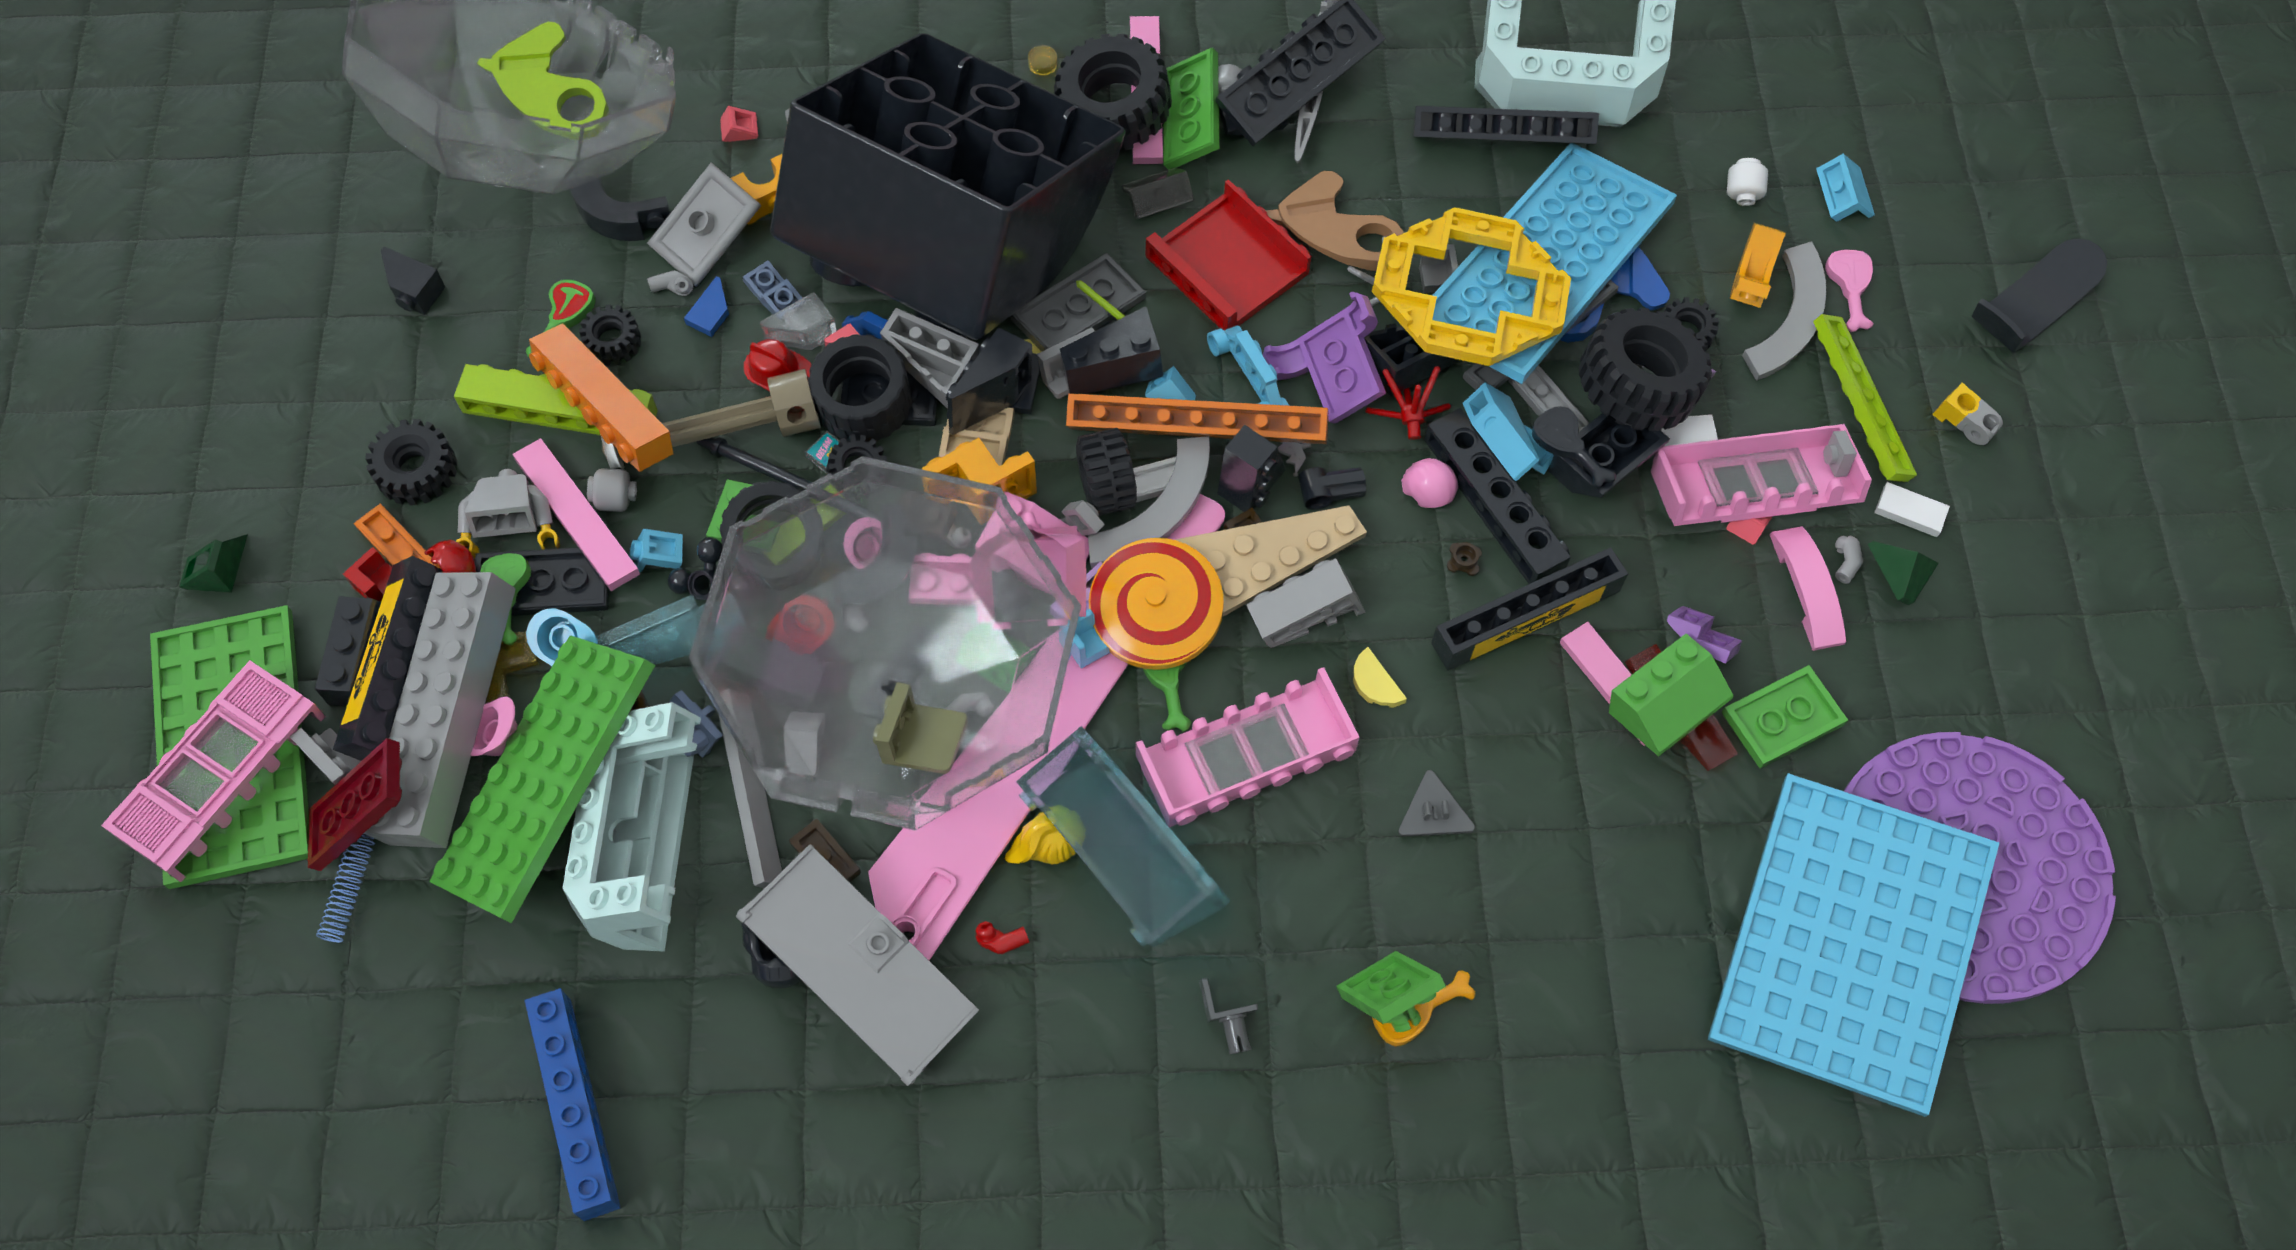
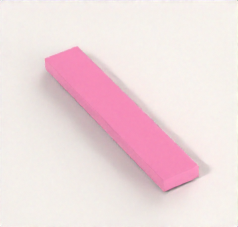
M1130 16V39L1133 36L1142 39L1144 45L1149 43L1156 49L1158 54H1160L1159 16ZM1131 85L1132 93L1136 89V87ZM1161 128L1157 134L1149 135V140L1142 145L1140 142L1133 144V164H1163Z
M541 438L512 454L530 482L547 497L552 512L610 591L640 575L637 566Z

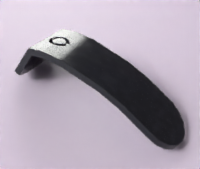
M2076 238L2064 241L1991 302L1984 299L1980 300L1971 317L2015 353L2056 322L2099 284L2106 273V255L2099 245L2090 240Z

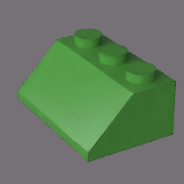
M1684 634L1612 690L1609 714L1659 757L1733 699V693L1712 654L1688 634Z

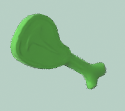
M507 553L489 558L483 563L480 572H492L516 588L511 605L512 608L516 603L517 593L531 576V567L522 555ZM511 608L502 642L510 646L518 639V636L511 629Z
M1186 663L1168 669L1153 670L1142 668L1148 680L1165 693L1169 714L1167 720L1162 724V728L1167 731L1174 728L1187 731L1191 726V720L1182 712L1178 694V676Z

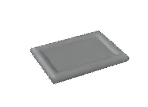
M711 162L647 244L678 272L690 278L693 285L697 287L762 205Z

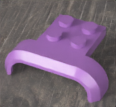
M1355 292L1349 293L1354 301L1344 310L1295 341L1281 346L1268 345L1263 351V357L1266 362L1271 364L1276 371L1277 380L1290 379L1310 372L1323 408H1328V421L1335 424L1386 394L1364 339L1365 336L1375 329L1378 320L1369 298Z

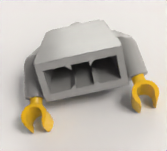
M503 469L497 477L481 478L478 480L474 491L459 503L458 533H461V538L457 539L456 542L465 545V547L469 546V551L474 559L475 553H479V548L471 541V534L473 538L536 532L537 527H540L541 531L537 536V540L541 549L545 550L544 541L548 538L554 539L557 549L560 547L559 538L550 526L553 524L547 497L535 485H529L525 475L517 474L514 470Z

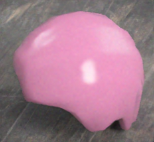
M1427 458L1413 463L1406 470L1401 480L1404 494L1412 496L1418 502V505L1424 508H1439L1451 503L1458 490V480L1454 471L1449 465L1437 459Z

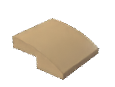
M1006 408L954 435L949 433V420L947 419V425L943 429L939 457L951 453L960 444L971 442L979 437L999 466L1003 465L1015 415L1014 408Z

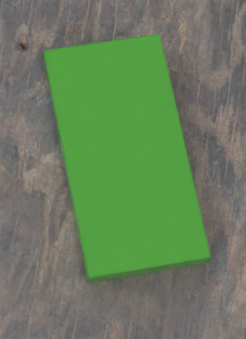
M1213 47L1166 68L1172 98L1169 116L1163 124V165L1168 170L1219 149V105L1214 101L1219 95L1218 52Z

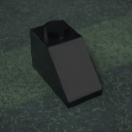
M383 247L381 255L389 287L396 298L395 302L406 311L411 312L414 310L425 315L445 288L437 269L387 247Z

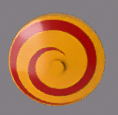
M1147 538L1121 547L1104 561L1091 585L1089 609L1095 615L1093 627L1096 633L1115 657L1139 668L1153 670L1168 669L1189 662L1210 645L1219 630L1223 617V590L1215 569L1199 551L1176 540Z

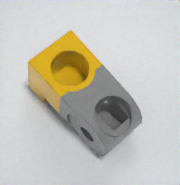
M1961 383L1932 414L1941 422L1947 419L1960 431H1963L1971 442L1977 445L1987 444L2003 425L2001 416L1964 383Z

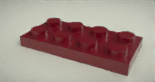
M386 738L309 809L308 868L322 871L333 860H336L352 843H355L372 825H376L380 818L389 810L399 804L402 797V788L400 787V770L402 767L400 742Z

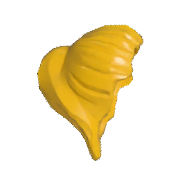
M1060 807L1040 812L1016 836L1011 849L1005 855V860L1008 863L1014 864L1030 860L1051 865L1066 862L1081 848L1084 840L1083 835L1085 833L1078 817Z

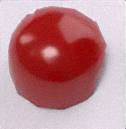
M454 540L440 541L424 552L425 555L432 557L431 562L433 564H439L444 573L476 572L472 553L465 545Z

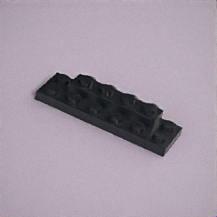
M1338 0L1318 17L1315 13L1312 14L1301 24L1303 29L1298 33H1295L1293 30L1289 32L1279 42L1281 44L1279 48L1275 51L1272 48L1265 51L1258 58L1260 63L1253 68L1250 65L1246 66L1236 76L1238 80L1216 97L1214 101L1253 147L1385 41L1386 38L1354 0Z

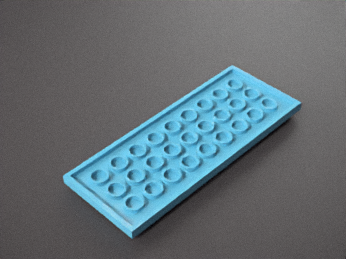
M1570 143L1503 217L1516 220L1524 228L1523 234L1531 242L1536 241L1551 256L1550 262L1558 271L1563 269L1571 277L1562 332L1489 367L1523 384L1673 206L1677 195L1574 143ZM1478 245L1432 295L1437 296L1432 320L1495 333L1500 310L1531 317L1537 280L1506 274L1510 251Z

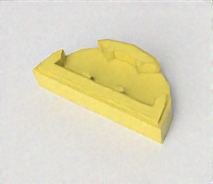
M1369 647L1359 654L1353 668V683L1358 694L1368 703L1373 704L1374 702L1379 705L1389 706V708L1405 704L1407 698Z

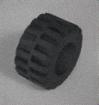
M1118 428L1078 436L1076 455L1087 502L1096 508L1099 516L1134 508L1137 501L1136 480L1130 453L1123 434Z

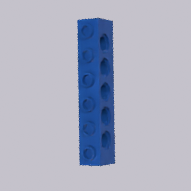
M561 988L526 999L525 1005L573 1213L583 1221L621 1209L571 999Z

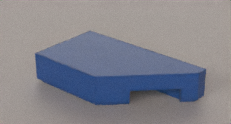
M715 277L684 317L686 325L710 337L715 334L729 315L722 282L719 277Z
M867 311L862 312L857 317L853 315L847 316L842 323V327L851 324L860 335L867 334L882 339L880 332L888 320Z

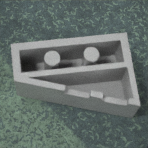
M895 308L880 332L882 339L898 351L899 356L904 361L905 369L948 409L947 391L953 383H958L962 378L967 363L971 359L975 360L979 355L980 345L898 308Z
M1336 558L1316 564L1312 571L1303 576H1293L1287 579L1283 586L1272 592H1262L1255 596L1252 602L1247 604L1262 639L1270 648L1309 634L1308 628L1325 621L1327 626L1336 624L1338 622L1337 616L1353 610L1356 616L1365 613L1349 578Z

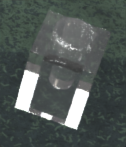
M815 292L760 321L765 339L779 340L787 347L812 350L819 345H825L824 339L837 331L833 316Z

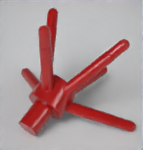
M1436 366L1433 369L1421 399L1422 387L1419 384L1415 386L1413 401L1409 387L1403 390L1404 400L1389 370L1384 369L1383 374L1401 407V412L1367 407L1366 413L1402 419V424L1406 425L1408 429V439H1420V424L1424 423V418L1451 408V405L1447 403L1424 411V407L1440 372V367Z

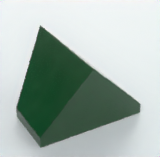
M248 534L223 542L215 539L189 556L179 588L232 593Z
M1876 541L1869 543L1868 546L1897 600L1906 605L1914 603L1939 563L1916 551Z

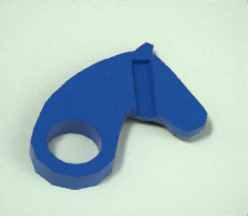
M1639 247L1636 248L1610 279L1619 287L1617 290L1618 294L1637 299L1643 307L1650 311L1663 308L1668 302L1670 296L1668 288ZM1604 303L1593 311L1585 321L1577 324L1562 336L1560 340L1567 343L1583 341L1593 334L1598 325Z

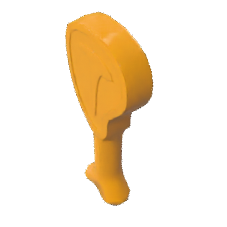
M1459 970L1454 980L1438 991L1434 999L1424 1004L1415 1005L1414 1007L1419 1012L1421 1021L1418 1025L1414 1026L1409 1020L1410 1030L1396 1032L1391 1023L1382 1024L1372 1017L1374 1026L1381 1038L1387 1044L1394 1047L1403 1046L1415 1039L1425 1029L1435 1007L1455 997H1465L1473 1000L1475 990L1469 985V973Z

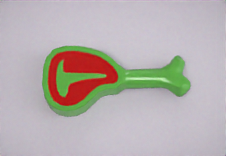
M560 280L556 282L549 291L552 311L549 315V324L544 332L562 323L567 328H570L580 323L582 319H585L587 317L586 314L594 308L596 301L591 288L574 280ZM530 346L526 348L528 357L532 353Z

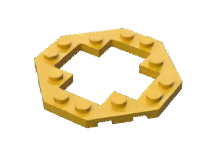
M1454 207L1445 211L1444 215L1436 220L1426 219L1410 226L1408 232L1399 236L1394 233L1383 239L1372 293L1426 353L1491 366L1562 332L1571 277L1563 269L1558 271L1550 262L1551 256L1536 241L1531 242L1523 234L1524 228L1516 220ZM1449 238L1510 251L1506 274L1537 280L1531 317L1500 310L1495 333L1432 320L1437 296L1405 290L1413 254L1444 260Z

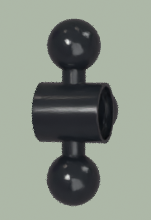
M713 537L702 539L697 546V555L704 562V570L691 573L688 569L677 568L669 574L667 580L669 588L674 593L686 594L690 592L697 600L713 599L727 594L733 599L742 600L750 595L752 582L747 575L735 573L730 576L725 569L716 567V562L722 558L724 549L722 543Z

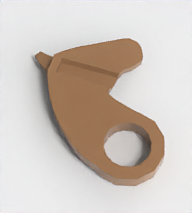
M1322 171L1289 194L1278 205V209L1265 210L1269 218L1277 225L1289 228L1299 239L1317 251L1344 264L1370 271L1377 270L1380 252L1365 250L1356 240L1368 233H1376L1386 237L1394 233L1397 236L1404 233L1397 222L1382 215L1336 213L1334 201L1335 197L1340 193L1344 181L1337 173L1332 171Z

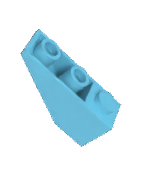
M1484 382L1463 402L1471 424L1513 480L1518 481L1540 460L1511 397Z

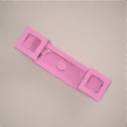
M1803 526L1771 532L1770 537L1780 563L1786 562L1806 615L1802 623L1812 650L1845 645V628L1838 597L1828 568L1815 542Z

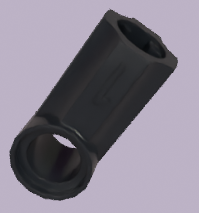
M1313 467L1302 471L1298 475L1304 505L1307 509H1322L1329 506L1332 501L1364 497L1366 495V479L1361 467L1326 472L1321 467Z

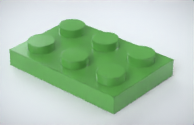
M1810 665L1726 706L1721 712L1760 769L1839 729L1848 722L1847 717Z

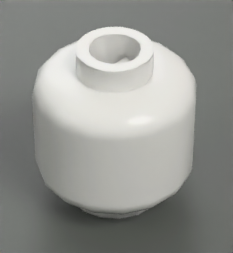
M1739 159L1728 170L1727 195L1731 199L1737 200L1739 205H1754L1756 200L1762 199L1767 193L1768 169L1758 159Z

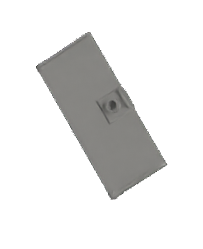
M811 844L744 908L739 909L735 916L858 1035L907 1086L915 1082L916 1077L923 1071V1068L979 1011L909 942L905 935L861 895Z

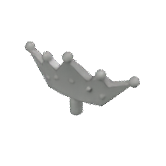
M1281 442L1283 444L1278 447L1280 453L1290 457V459L1286 460V463L1295 466L1293 476L1297 477V472L1306 459L1303 449L1310 448L1311 443Z

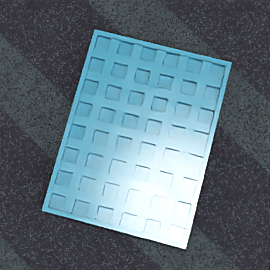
M1788 773L1782 785L1707 1040L1924 1117L1928 1116L1999 842Z

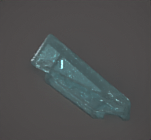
M728 593L700 607L697 606L693 595H690L597 635L596 638L599 645L644 658L655 665L722 646L731 625L736 627L744 625Z

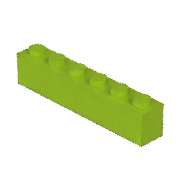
M465 364L454 394V398L462 413L600 435L598 428L594 424L590 426L576 406H570L564 393L559 388L554 389L545 374L538 376L525 374L516 369L506 371L494 369L485 364L478 366ZM640 389L629 390L656 417L658 409L652 394Z

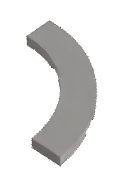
M1812 241L1786 249L1782 255L1791 278L1794 291L1793 301L1789 314L1782 326L1765 341L1746 349L1742 355L1756 381L1768 377L1787 366L1791 360L1806 348L1817 330L1813 321L1824 312L1826 279L1822 262Z
M1209 436L1177 439L1176 463L1169 483L1158 499L1146 511L1121 526L1088 535L1091 568H1094L1100 561L1104 563L1110 555L1129 543L1147 538H1167L1183 523L1197 503L1207 478L1210 459Z

